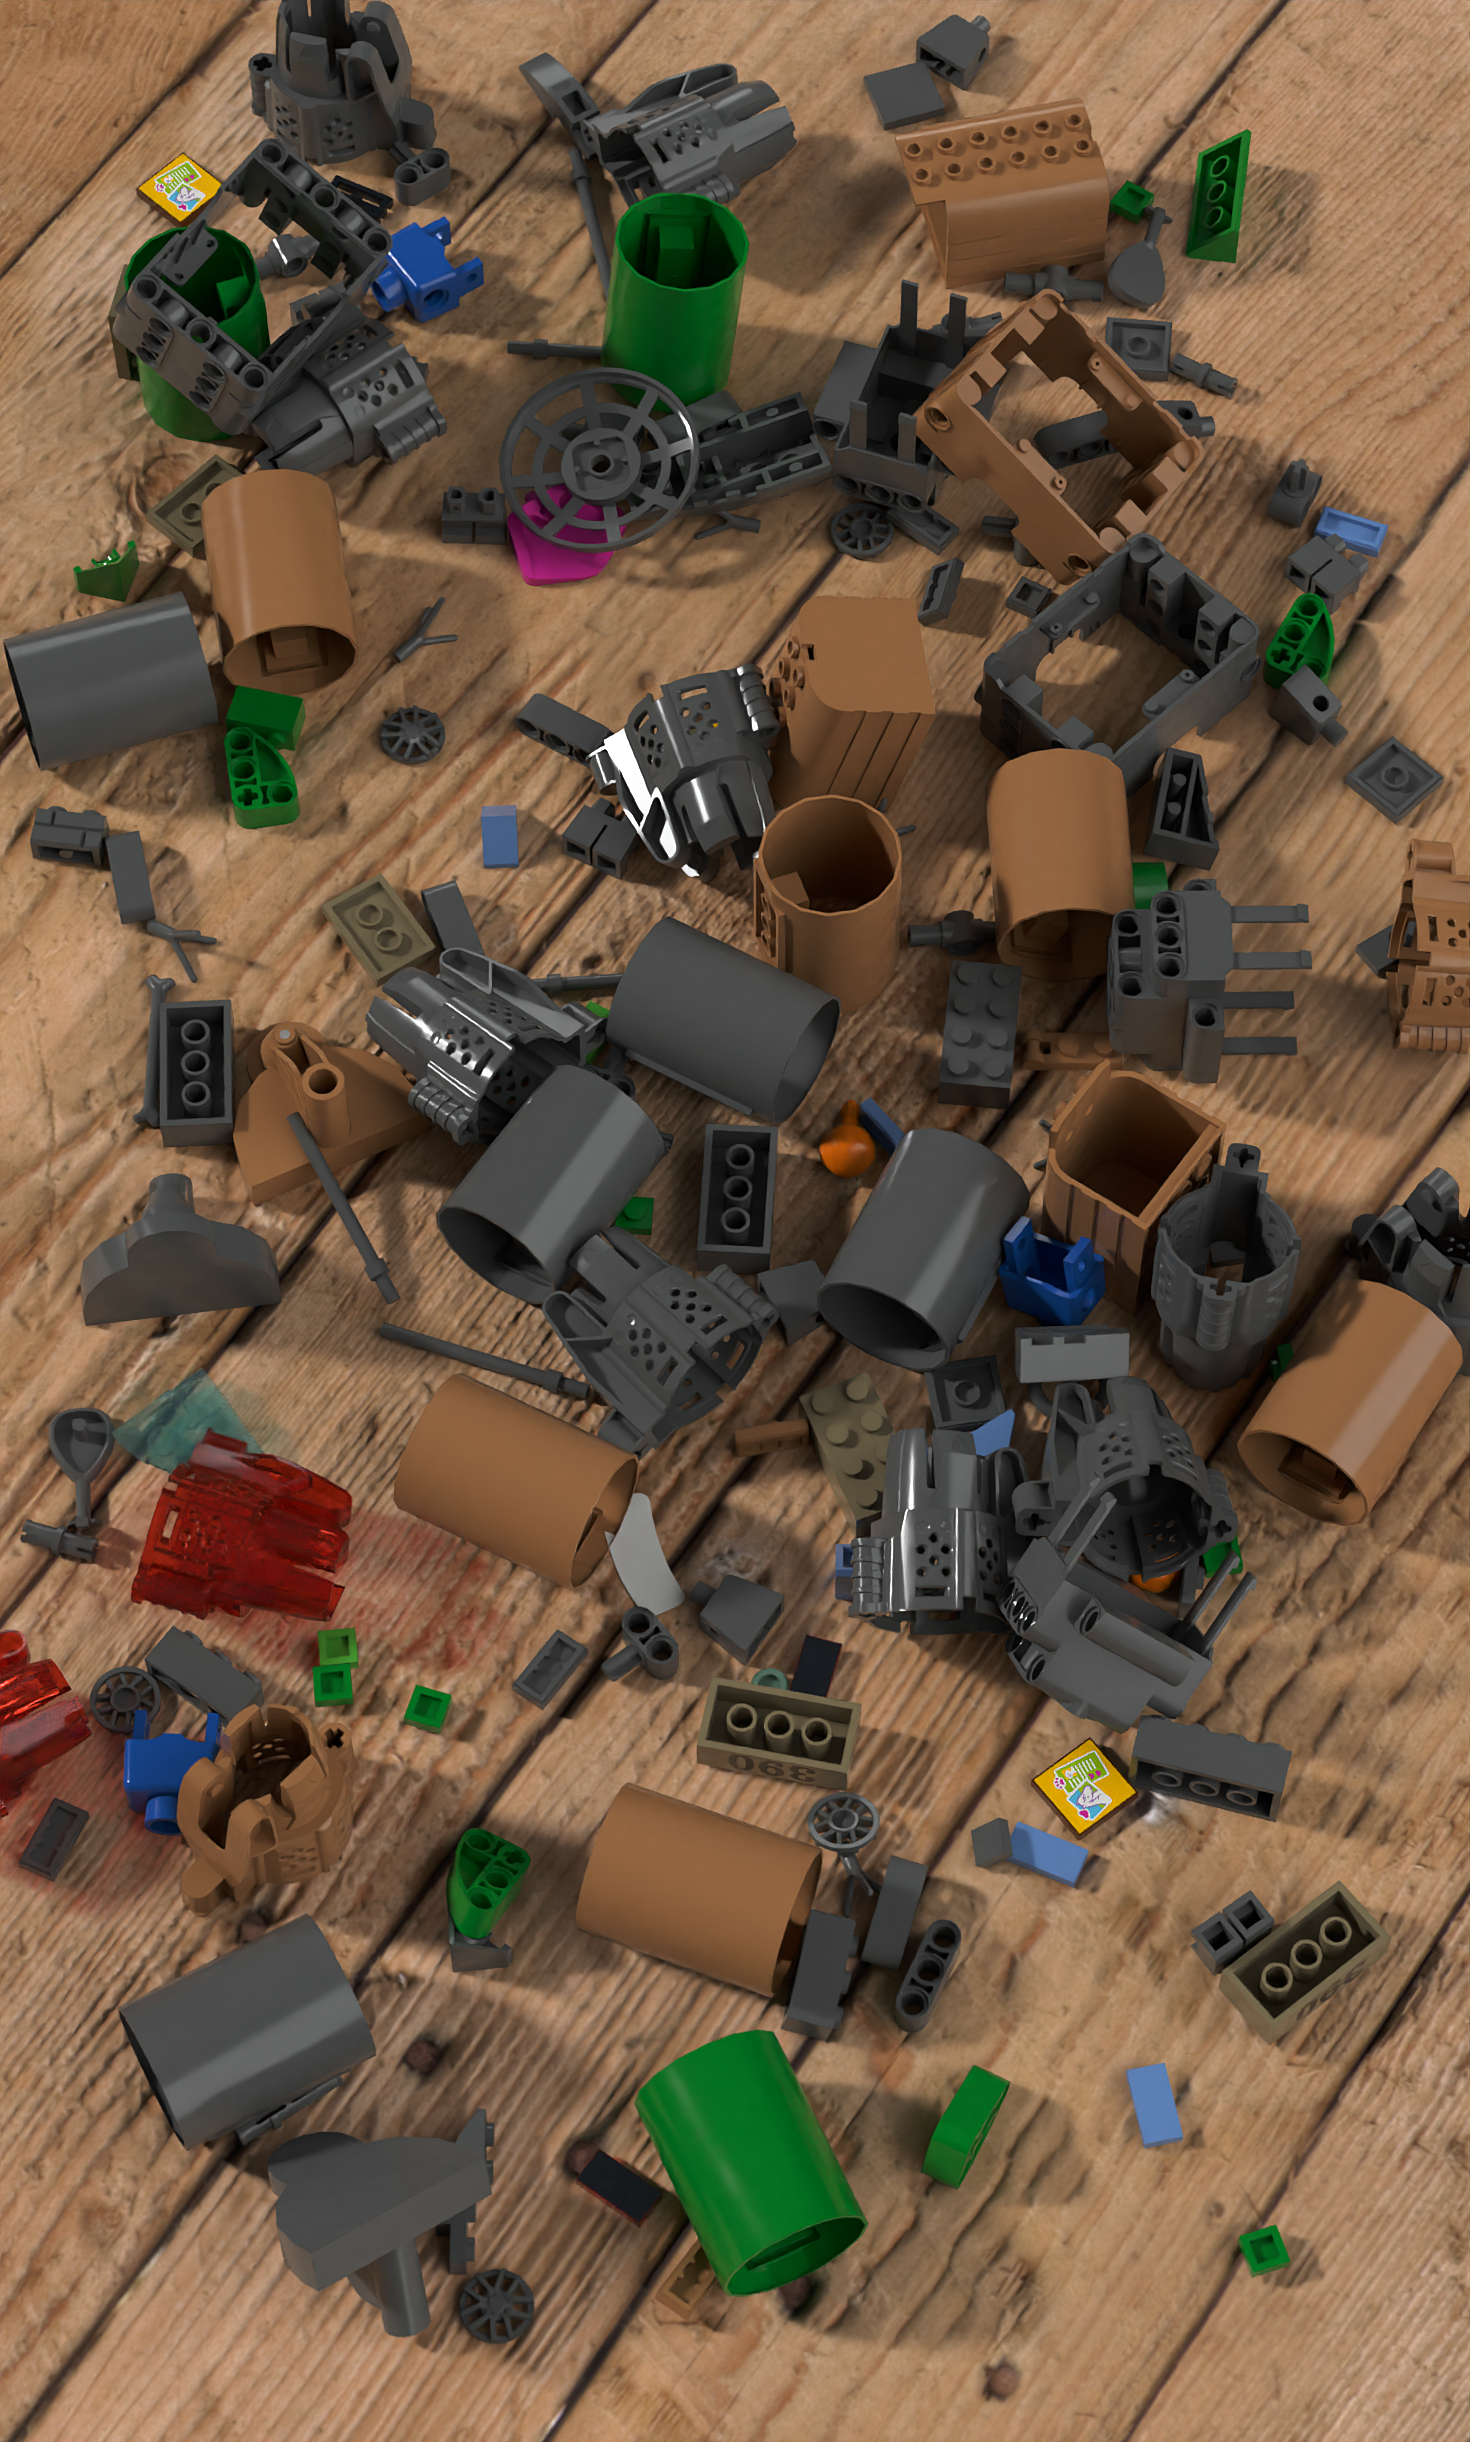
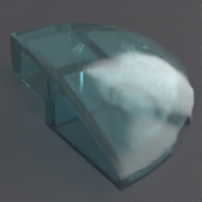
M200 1368L174 1389L167 1390L111 1433L122 1447L143 1463L168 1471L169 1474L200 1478L201 1476L229 1474L255 1463L266 1455L227 1398L203 1368Z

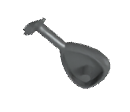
M1151 205L1146 206L1144 210L1145 219L1150 221L1144 240L1124 250L1113 261L1107 276L1108 287L1111 292L1123 302L1137 308L1152 307L1161 299L1165 288L1164 269L1156 243L1162 225L1171 224L1173 219L1166 216L1163 208H1153Z
M68 1409L53 1417L48 1432L49 1446L58 1466L76 1484L75 1520L67 1522L68 1529L76 1528L78 1531H89L92 1526H101V1520L91 1519L90 1483L98 1477L112 1454L115 1445V1430L109 1415L100 1409Z

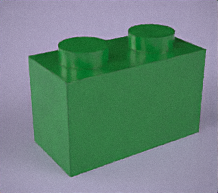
M237 685L226 716L227 730L229 732L233 728L244 727L264 738L276 750L287 749L295 751L306 719L304 700L299 697Z

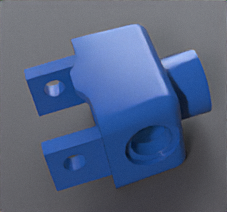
M445 216L422 228L414 222L392 235L393 246L386 257L389 263L370 287L377 302L385 311L389 312L403 304L416 321L423 323L459 307V297L484 285L483 263L476 257L453 269L444 256V247L451 244L450 222Z
M1024 1216L1019 1218L1003 1239L1006 1260L999 1268V1276L1008 1307L1037 1317L1041 1327L1081 1325L1106 1291L1104 1258L1093 1252L1091 1239L1081 1236L1075 1246L1034 1233L1031 1219Z
M135 1710L132 1739L125 1741L123 1786L128 1805L134 1812L145 1813L144 1827L150 1832L166 1836L183 1835L177 1821V1805L181 1782L186 1772L201 1758L207 1757L214 1763L221 1750L222 1724L220 1715L218 1713H208L205 1742H195L185 1738L182 1734L163 1733L157 1738L149 1739L151 1724L147 1710Z

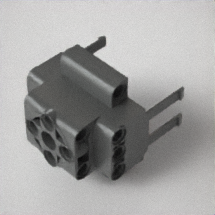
M903 279L901 282L900 324L895 326L887 324L877 349L844 341L814 410L812 428L820 437L837 442L834 447L833 485L837 490L847 495L916 514L923 512L926 505L929 507L933 506L944 479L948 478L949 475H956L916 436L917 417L913 416V414L929 398V394L967 356L966 354L972 346L965 341L967 297L954 293L950 294L948 336L917 327L918 291L920 286L918 283ZM995 383L990 391L983 395L978 403L972 406L988 422L1001 395V384Z
M1196 878L1188 881L1183 891L1163 890L1156 893L1152 897L1150 909H1127L1118 912L1113 918L1111 936H1107L1106 1014L1108 1016L1111 1047L1123 1054H1142L1144 1064L1153 1071H1182L1184 1077L1194 1084L1217 1083L1221 1055H1296L1297 1037H1224V1009H1294L1293 991L1224 992L1226 975L1231 970L1312 969L1311 951L1233 952L1232 923H1309L1308 905L1230 906V903L1221 897V891L1217 890L1216 879Z
M1092 1470L1085 1475L1084 1480L1086 1482L1049 1537L1046 1538L1044 1536L1039 1540L1033 1539L1009 1577L1003 1581L998 1589L996 1604L1013 1628L1007 1638L1005 1650L1024 1680L1046 1693L1073 1715L1082 1719L1087 1718L1097 1721L1122 1734L1133 1725L1145 1705L1170 1719L1177 1718L1184 1711L1188 1700L1214 1664L1212 1661L1213 1643L1249 1590L1254 1591L1257 1579L1250 1571H1247L1205 1635H1203L1195 1623L1232 1568L1237 1569L1240 1557L1235 1551H1229L1185 1618L1180 1620L1153 1605L1140 1588L1124 1581L1120 1577L1102 1571L1091 1563L1090 1560L1081 1556V1553L1117 1502V1499L1111 1492L1108 1491L1101 1496V1504L1072 1547L1069 1549L1065 1546H1057L1101 1480L1097 1473Z

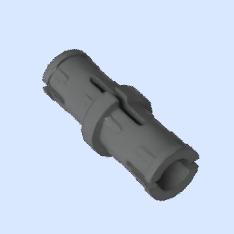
M1177 353L1171 363L1175 366H1170V373L1195 382V387L1200 389L1206 387L1224 395L1228 399L1236 389L1233 385H1237L1238 379L1213 369V365L1205 362L1201 364L1183 356L1181 353Z
M30 1519L25 1521L22 1532H26V1535L22 1534L20 1537L22 1543L51 1549V1553L58 1556L65 1553L93 1562L98 1549H95L94 1546H99V1539L69 1532L68 1527L62 1525L55 1528Z

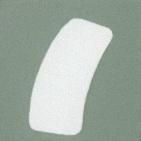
M635 1493L617 1536L615 1537V1535L606 1531L605 1536L615 1567L629 1595L638 1607L648 1608L656 1616L683 1603L685 1595L675 1580L661 1549L649 1498L643 1493Z

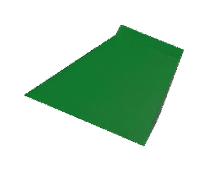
M133 540L127 542L128 550L122 556L119 555L116 549H113L111 555L103 561L92 559L91 561L95 566L93 568L81 570L80 566L73 568L78 591L83 594L126 602L139 567L135 542Z

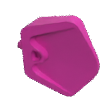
M565 484L555 485L547 490L552 501L560 509H563L573 497ZM530 491L526 494L525 501L527 503L521 507L534 524L543 529L554 516L543 506L535 491ZM584 504L574 516L587 521H605L602 506ZM616 506L618 518L624 516L625 513ZM513 511L508 516L510 544L522 578L530 586L581 581L592 578L604 570L614 551L583 553L558 548L530 532L515 516ZM568 524L554 536L558 539L574 543H608L606 530H584ZM627 525L620 527L621 539L626 531Z

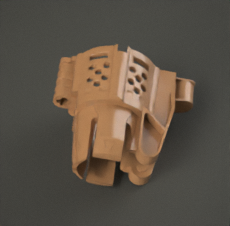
M1417 839L1408 841L1405 874L1402 875L1401 900L1394 921L1389 953L1387 955L1389 959H1399L1398 972H1386L1387 1003L1393 1033V1049L1405 1050L1411 1048L1416 1051L1424 1049L1430 1052L1436 1050L1444 1053L1457 1052L1458 1054H1466L1469 1049L1470 875H1456L1454 850L1452 844L1448 842ZM1409 922H1416L1411 947H1403ZM1429 924L1432 925V927H1433V929H1432L1431 932H1430V926H1429ZM1401 985H1408L1409 1005L1407 1009L1402 1006Z
M253 1704L240 1711L223 1731L220 1737L222 1748L214 1763L207 1757H203L186 1772L179 1789L177 1821L179 1829L193 1851L195 1862L182 1876V1901L195 1915L206 1917L228 1896L237 1903L255 1885L302 1882L322 1872H331L329 1866L338 1859L342 1861V1853L349 1842L353 1829V1777L360 1768L358 1760L354 1757L351 1734L346 1726L333 1722L326 1724L317 1731L312 1721L299 1709L292 1705L287 1707L279 1704H268L266 1709L268 1720H263L260 1708ZM275 1761H303L280 1783L283 1806L277 1805L272 1795L268 1794L255 1800L251 1798L241 1802L230 1812L231 1817L228 1821L225 1849H222L220 1840L222 1833L225 1831L224 1812L233 1799L234 1787L237 1784L235 1772L241 1769L246 1774L261 1765Z

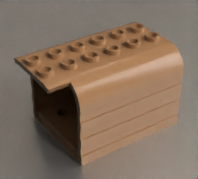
M1081 98L919 126L918 131L894 135L915 207L921 206L946 289L1004 279L1006 272L1032 274L1040 272L1047 265L1056 264L1070 267L1104 260L1109 210L1108 181L1104 162L1097 141H1093L1091 135L1092 126Z
M823 595L811 598L801 607L766 685V693L771 699V707L774 708L775 718L779 721L781 727L779 733L769 739L770 746L766 749L773 769V774L767 784L771 797L780 805L787 808L804 798L834 794L859 799L876 810L881 800L887 798L888 803L884 813L888 812L936 716L914 599L899 598L896 600L881 597H872L871 599L856 596L834 597Z
M1106 1058L1094 1069L1090 1076L1083 1074L1074 1087L1073 1093L1075 1095L1069 1103L1063 1100L1054 1112L1053 1120L1055 1121L1051 1126L1049 1135L1040 1234L1075 1246L1081 1236L1091 1239L1093 1252L1104 1258L1106 1291L1102 1298L1109 1302L1112 1301L1120 1306V1309L1134 1317L1151 1295L1156 1238L1160 1226V1217L1167 1214L1170 1207L1182 1196L1211 1183L1214 1164H1221L1227 1124L1215 1116L1211 1117L1193 1103L1184 1101L1176 1093L1164 1086H1159L1142 1073L1131 1070L1110 1072L1111 1063Z

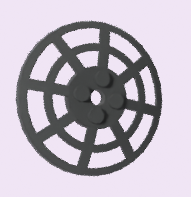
M601 367L581 370L547 384L532 395L518 410L509 424L502 442L499 459L500 480L506 500L515 516L530 532L541 540L558 548L574 552L603 553L617 551L652 537L668 525L682 510L692 493L698 477L700 463L699 440L693 420L684 404L670 389L659 381L642 373L622 368ZM593 384H624L642 389L646 393L637 409L618 403H597ZM581 389L584 406L565 414L550 428L534 417L542 407L554 398L570 390ZM658 399L667 404L677 415L686 431L687 438L668 445L667 438L661 428L648 416ZM600 415H619L630 420L621 432L612 428H602ZM584 418L587 419L589 430L580 434L571 442L559 435L575 422ZM643 426L654 437L659 448L640 454L633 439ZM524 428H527L541 438L533 458L532 475L512 476L511 467L514 450ZM552 446L563 453L561 471L543 473L544 460L548 449ZM690 451L689 477L680 497L677 500L663 494L670 478L671 458ZM600 461H607L611 464L609 469L602 473L595 472L593 468ZM661 462L660 477L654 490L639 482L643 467ZM565 484L573 497L563 509H560L552 501L545 487ZM535 488L541 503L554 518L543 529L535 525L522 509L514 489ZM630 494L645 501L634 511L618 518L617 502L625 499ZM584 504L602 506L605 521H587L574 516ZM654 505L668 511L649 528L631 537L621 539L620 527L639 519ZM568 524L584 530H606L608 543H574L558 539L554 536Z

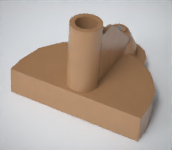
M290 1021L268 1026L259 1032L248 1046L246 1066L251 1086L239 1102L233 1140L244 1187L254 1206L319 1179L286 1119L295 1112H299L332 1173L430 1131L429 1118H426L421 1114V1111L415 1110L408 1104V1096L414 1086L395 1065L365 1050L329 1046L318 1030L304 1023Z

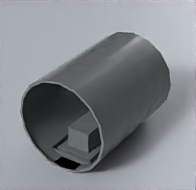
M182 591L3 640L16 698L40 772L219 723L214 691L201 642Z
M667 916L655 924L629 961L609 1010L606 1034L608 1043L626 1052L625 1056L748 1116L756 1115L777 1125L787 1121L793 1115L816 1081L838 1029L841 1000L840 997L677 919Z
M555 1065L544 1076L436 1213L438 1229L448 1246L458 1257L489 1284L524 1302L542 1304L547 1295L554 1291H560L575 1272L568 1264L573 1255L594 1235L597 1234L600 1238L603 1236L601 1230L611 1226L665 1156L664 1141L655 1123L634 1100L618 1087L591 1071L572 1065Z
M934 1128L909 1131L900 1139L817 1291V1307L826 1322L846 1341L868 1355L891 1365L916 1371H927L944 1366L956 1345L965 1341L999 1276V1268L1006 1260L1003 1239L1019 1218L1025 1216L1029 1208L1030 1192L1023 1178L1002 1157L982 1144L957 1133Z
M307 1913L117 2007L124 2030L165 2117L186 2151L208 2140L211 2142L351 2071L352 2067L376 2056V2047L370 2029L349 1981L322 1931Z

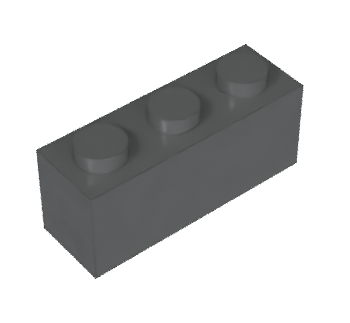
M172 1626L145 1658L147 1671L154 1679L206 1715L208 1713H218L221 1724L225 1728L243 1709L253 1704H256L259 1708L265 1702L262 1683L255 1675L248 1671L243 1673L232 1666L231 1660L220 1651L215 1650L212 1653L202 1646L203 1642L193 1632L189 1630L182 1632L175 1626Z
M813 1909L810 1910L804 1921L780 2029L826 2041L832 2029H839L844 2008L838 2006L840 1993L846 1994L851 1978V1971L845 1970L848 1957L854 1958L859 1941V1936L853 1934L855 1920Z

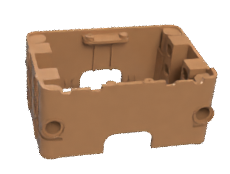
M1043 289L1029 301L1022 302L1013 313L990 329L967 352V356L948 377L929 394V398L913 416L917 417L916 436L934 452L962 483L973 477L986 482L1015 512L1019 519V525L1010 532L1058 583L1067 586L1081 579L1089 572L1093 573L1113 553L1119 552L1125 547L1127 540L1141 533L1148 521L1166 500L1180 488L1185 478L1202 462L1204 449L1195 436L1190 437L1182 429V424L1167 409H1163L1156 402L1158 397L1102 338H1095L1084 321L1062 303L1064 298L1053 289ZM1021 351L1029 357L1052 383L1060 377H1069L1079 385V390L1083 389L1098 404L1097 409L1101 408L1108 418V424L1103 426L1099 432L1133 466L1102 502L1103 507L1088 524L1059 496L1066 488V479L1060 476L1035 450L1029 440L1018 439L1011 446L976 408L972 407L979 402L983 395L990 391L1007 371L1002 365Z

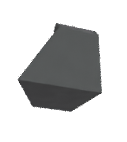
M447 1907L449 1947L453 1972L506 1968L513 1962L510 1946L505 1943L499 1949L489 1941L493 1936L492 1932L481 1939L469 1938L460 1933Z

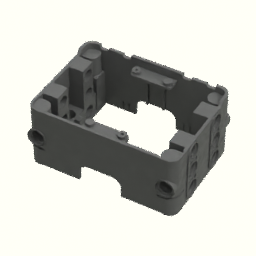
M273 138L264 139L223 182L212 201L181 235L176 233L135 277L130 289L114 308L118 315L114 321L112 331L116 339L139 357L143 363L151 367L187 397L197 408L211 417L214 425L229 435H237L248 427L256 415L262 411L274 395L284 387L356 304L365 297L371 284L380 276L389 263L386 257L393 246V239L385 228L281 141ZM237 195L244 205L252 208L260 206L268 198L258 219L278 236L294 221L316 239L320 245L311 263L328 278L332 279L346 265L344 268L346 273L342 281L346 293L338 306L328 318L324 316L319 324L312 319H306L296 328L272 355L270 365L275 370L273 373L217 327V322L210 316L208 318L205 317L161 280L164 277L173 286L181 287L211 257L218 247V241L206 230L232 203ZM191 336L200 337L204 343L194 341Z
M1147 533L1136 534L1127 540V544L1119 552L1116 551L1101 563L1095 572L1086 574L1033 618L1031 624L1007 641L1001 650L997 653L992 652L985 659L983 682L974 695V700L981 705L980 731L986 739L1011 760L1030 752L1056 748L1086 750L1104 756L1122 770L1126 787V799H1128L1153 778L1155 764L1167 750V747L1174 745L1195 726H1197L1196 734L1201 737L1250 695L1252 678L1258 672L1263 662V659L1256 654L1259 636L1258 625L1188 569L1181 561L1168 553L1162 542ZM1119 612L1159 646L1163 645L1172 654L1178 655L1181 661L1190 668L1183 670L1144 703L1142 713L1151 722L1113 755V751L1108 745L1104 743L1093 744L1094 731L1073 715L1058 729L1042 717L1044 690L1034 682L1040 662L1047 654L1055 653V648L1068 637L1073 638L1074 632L1080 629L1079 639L1084 641Z

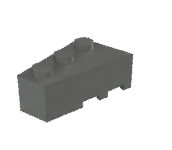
M1167 747L1157 772L1143 854L1210 871L1220 848L1218 840H1215L1213 830L1214 818L1213 812H1210L1207 799L1209 792L1201 755Z
M1015 1327V1373L1020 1383L1052 1381L1081 1383L1083 1380L1097 1379V1382L1106 1383V1379L1129 1376V1332L1126 1327Z

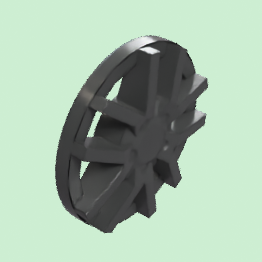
M867 503L852 504L841 509L833 518L831 523V540L837 546L840 553L844 552L850 556L858 557L859 560H863V557L871 556L876 558L877 554L883 552L891 545L894 526L893 523L885 518L886 512L880 507ZM863 511L861 517H857L852 512ZM869 511L876 513L872 520L867 518ZM845 516L851 523L842 520V518ZM881 518L884 519L886 525L878 524ZM837 526L843 529L842 531L836 533ZM876 533H888V535L884 536ZM845 538H850V539H848L847 541H845L844 543H842V542L840 541V540H843V539H845ZM874 543H880L881 545L875 547ZM868 544L870 550H862V545ZM857 545V550L852 549L851 547Z
M417 705L407 709L400 707L396 713L392 714L386 721H383L382 746L385 752L398 762L405 764L424 763L434 758L443 748L445 729L436 712L432 713L428 710L417 708ZM414 715V720L408 722L405 716ZM418 715L424 716L425 718L418 720ZM400 718L402 723H398L395 721ZM432 723H435V724H436L435 726L426 728L427 726H429V725L432 724ZM391 730L399 733H387V731ZM440 732L439 740L437 741L432 736ZM388 742H396V744L391 748ZM427 743L434 748L429 751L424 745ZM403 747L407 748L404 756L398 753ZM416 749L422 754L421 756L411 757Z
M123 1666L106 1672L96 1681L90 1694V1707L95 1720L110 1733L125 1735L133 1733L134 1725H131L132 1716L135 1717V1710H139L140 1706L151 1710L148 1715L150 1724L153 1723V1720L161 1710V1693L157 1682L149 1673L136 1667ZM124 1674H133L138 1677L128 1684ZM119 1675L122 1685L115 1688L109 1679ZM146 1680L150 1685L139 1692L137 1688ZM104 1684H106L111 1692L98 1694ZM153 1692L155 1693V1702L145 1699ZM98 1702L111 1703L109 1706L96 1708ZM112 1714L110 1723L101 1716ZM119 1716L126 1717L125 1726L116 1725Z
M843 1792L828 1795L816 1802L808 1815L809 1836L812 1837L815 1845L838 1852V1856H842V1852L854 1851V1854L859 1853V1849L876 1839L879 1830V1814L876 1807L865 1797L854 1793ZM836 1801H846L841 1808L834 1803ZM854 1802L861 1804L855 1811L851 1809ZM826 1806L831 1813L828 1814L821 1809ZM867 1810H869L872 1817L863 1815L866 1813ZM815 1817L821 1822L814 1824ZM849 1838L851 1843L842 1844V1839Z
M505 2268L488 2270L475 2274L474 2278L464 2286L459 2302L460 2317L466 2330L476 2339L489 2344L507 2343L522 2335L530 2325L534 2315V2298L531 2289L519 2274L516 2275ZM498 2277L494 2288L485 2279ZM504 2278L513 2281L506 2292L501 2290ZM478 2283L487 2292L484 2296L472 2290ZM518 2286L523 2289L526 2297L513 2296ZM469 2295L477 2304L466 2308V2300ZM513 2305H528L527 2313L513 2310ZM482 2312L483 2316L472 2324L469 2322L468 2316ZM509 2318L524 2320L516 2330L512 2331ZM490 2322L491 2336L481 2333L477 2329ZM504 2322L508 2334L496 2336L495 2324Z

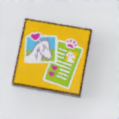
M182 152L137 187L136 192L140 199L175 227L179 228L189 226L204 211L223 183Z
M1091 1737L1031 1780L1033 1789L1078 1841L1136 1800L1139 1794Z

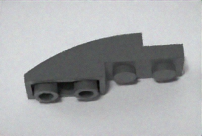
M547 52L520 65L519 71L550 116L559 119L577 147L581 149L586 160L589 162L599 157L585 143L582 137L580 120L585 119L587 121L599 115L600 109L581 84L560 62Z
M478 2109L455 2142L485 2156V2160L487 2158V2147H494L495 2125L494 2123L487 2122L486 2109ZM486 2161L490 2185H493V2161ZM477 2203L435 2226L436 2236H450L449 2264L451 2275H467L468 2261L475 2262V2237H468L469 2223H476Z

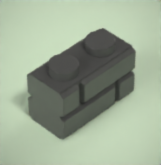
M51 806L48 809L37 808L30 837L33 858L102 866L105 848L107 847L105 837L109 836L107 816L101 815L94 810H85L82 813L68 812L59 806Z

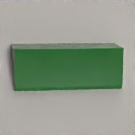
M1248 129L1198 154L1185 254L1189 258L1236 263L1252 133Z

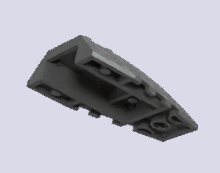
M797 392L739 413L727 419L729 425L717 432L714 428H711L701 433L698 477L691 495L682 510L673 519L704 516L720 511L744 508L778 497H785L794 491L818 485L825 480L833 478L832 465L824 446L821 447L812 428L811 418L801 393ZM690 451L671 458L670 478L663 494L677 500L680 497L689 477ZM659 462L643 467L639 482L654 490L660 477L662 463ZM633 494L626 497L631 512L645 502ZM654 505L637 520H659L668 511Z

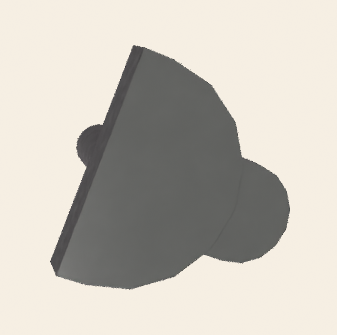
M178 1173L163 1174L150 1181L149 1198L141 1214V1219L135 1221L127 1231L100 1243L83 1260L80 1277L82 1308L86 1326L281 1303L277 1259L266 1239L242 1226L208 1220L195 1214L192 1181L186 1175Z
M316 2132L302 2135L285 2142L274 2150L267 2163L272 2191L279 2197L275 2204L276 2223L284 2264L301 2282L318 2292L347 2277L363 2300L381 2310L384 2330L388 2335L409 2337L421 2333L428 2328L431 2323V2316L415 2237L492 2194L485 2156L468 2147L440 2138L393 2137L364 2143L353 2136L340 2132Z

